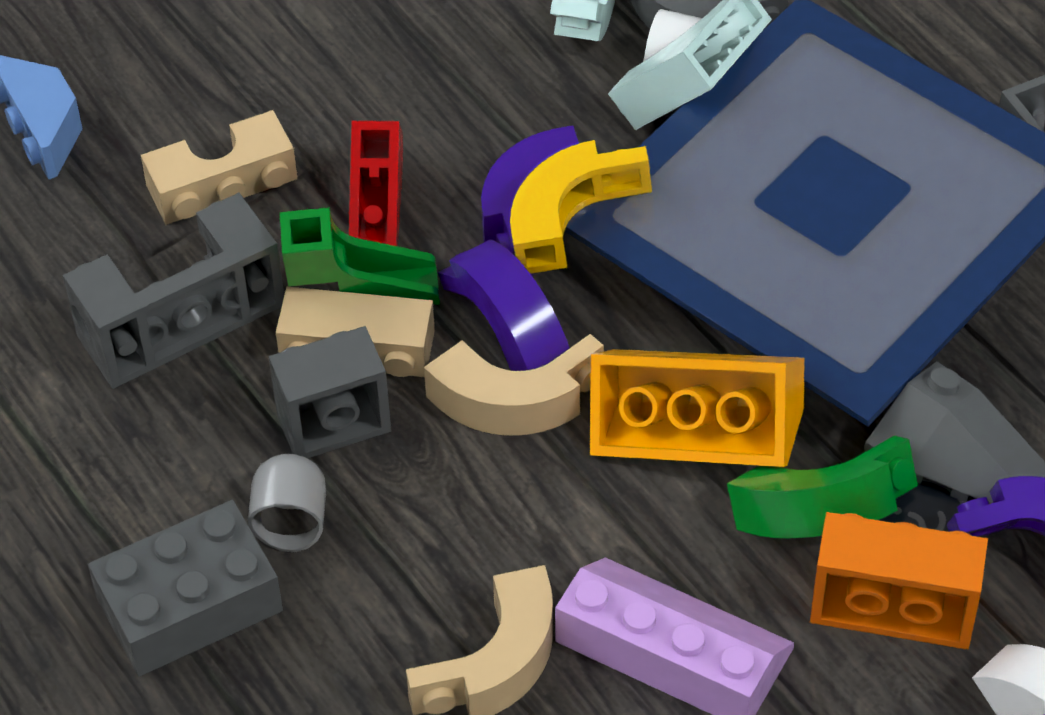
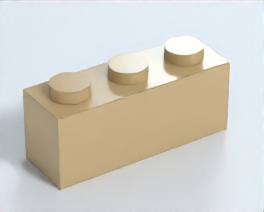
M286 287L276 329L278 353L289 347L302 346L328 338L337 332L350 331L366 326L387 374L397 377H425L424 367L429 363L435 332L433 300Z

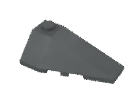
M937 361L907 383L869 436L864 446V450L868 451L894 435L908 438L917 483L921 484L923 477L952 488L950 496L963 502L967 501L968 496L974 498L987 497L989 504H992L993 501L989 491L1000 479L1018 476L1045 478V461L982 392L961 378L956 372L946 368Z

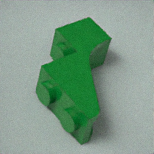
M330 207L280 212L282 256L288 287L338 282L340 292L433 300V305L440 304L436 258L433 254L352 237L335 225L331 217Z

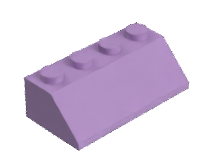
M603 558L581 567L555 607V642L712 715H756L794 648V642L608 558Z

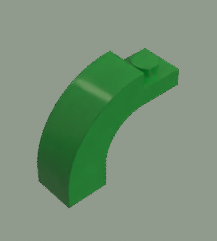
M895 435L863 454L841 464L809 470L757 466L727 483L736 530L770 538L822 536L826 512L836 514L854 513L867 519L880 520L898 511L896 498L918 486L910 441L908 438Z

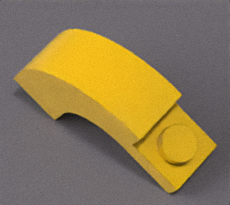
M595 140L579 143L550 156L526 177L513 200L510 224L515 256L530 274L567 268L563 242L564 230L570 219L581 209L599 201L652 192L646 146L597 154Z

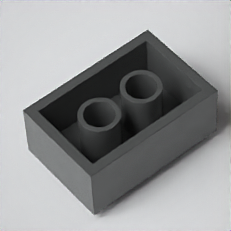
M233 499L88 563L96 598L138 677L283 611L278 576Z

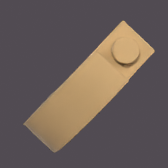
M589 334L559 357L542 367L526 371H511L498 368L486 362L462 340L424 367L426 397L450 418L469 428L498 435H527L547 431L563 425L580 415V392H587L591 388V354L603 352L604 345Z
M545 565L493 576L494 605L500 625L490 642L479 651L458 659L406 669L408 697L413 715L426 712L441 714L453 709L455 706L466 704L468 715H495L510 707L531 689L547 664L553 641V599Z

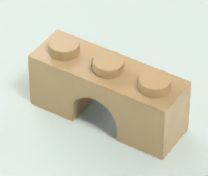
M273 110L230 124L233 150L222 158L213 160L199 158L191 152L185 140L141 155L146 186L165 225L181 219L191 218L196 215V212L207 208L212 203L222 201L237 193H240L245 198L297 180L294 148Z

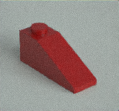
M352 121L349 235L352 237L398 246L403 166V132L399 121Z

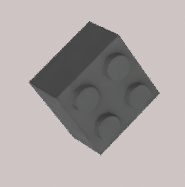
M366 326L350 331L337 332L328 338L302 346L289 347L280 353L268 356L277 417L293 454L311 458L391 432L386 370Z

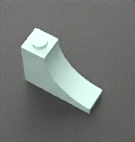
M722 0L680 37L649 59L629 70L608 95L633 128L637 130L711 90L772 19L758 0Z

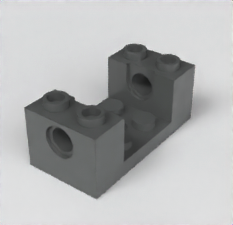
M240 193L222 201L214 202L207 208L196 212L198 229L206 242L207 255L203 256L204 260L196 262L190 268L169 278L154 282L137 293L133 292L108 254L92 262L84 263L75 270L63 275L77 337L112 389L282 307L284 289L277 242Z

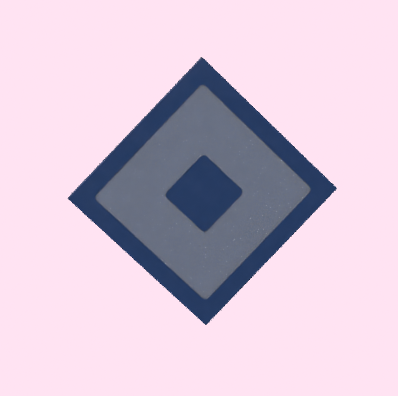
M795 0L756 37L711 90L682 105L638 146H646L652 192L590 204L577 212L570 219L564 232L757 356L805 358L804 386L864 425L869 426L902 392L907 383L924 369L1045 242V133L810 0Z

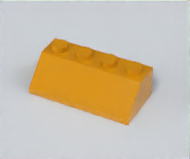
M618 349L591 354L590 455L786 467L804 410L805 358Z

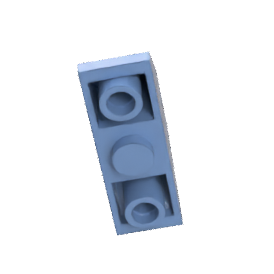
M0 55V104L5 102L7 106L5 108V115L15 135L22 132L25 137L22 139V144L32 165L39 163L48 180L57 177L82 131L76 97L58 68Z

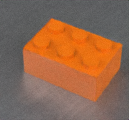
M826 512L817 563L810 623L969 650L981 595L988 538L972 536L963 531L946 532L922 528L908 522L891 523L867 519L854 513L836 514Z

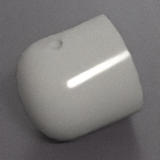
M295 454L273 456L259 466L252 480L248 513V525L256 538L267 546L285 552H298L308 549L319 540L323 532L326 483L321 469L308 458ZM271 507L301 509L311 514L318 521L316 528L307 533L281 535L265 529L261 522V511Z

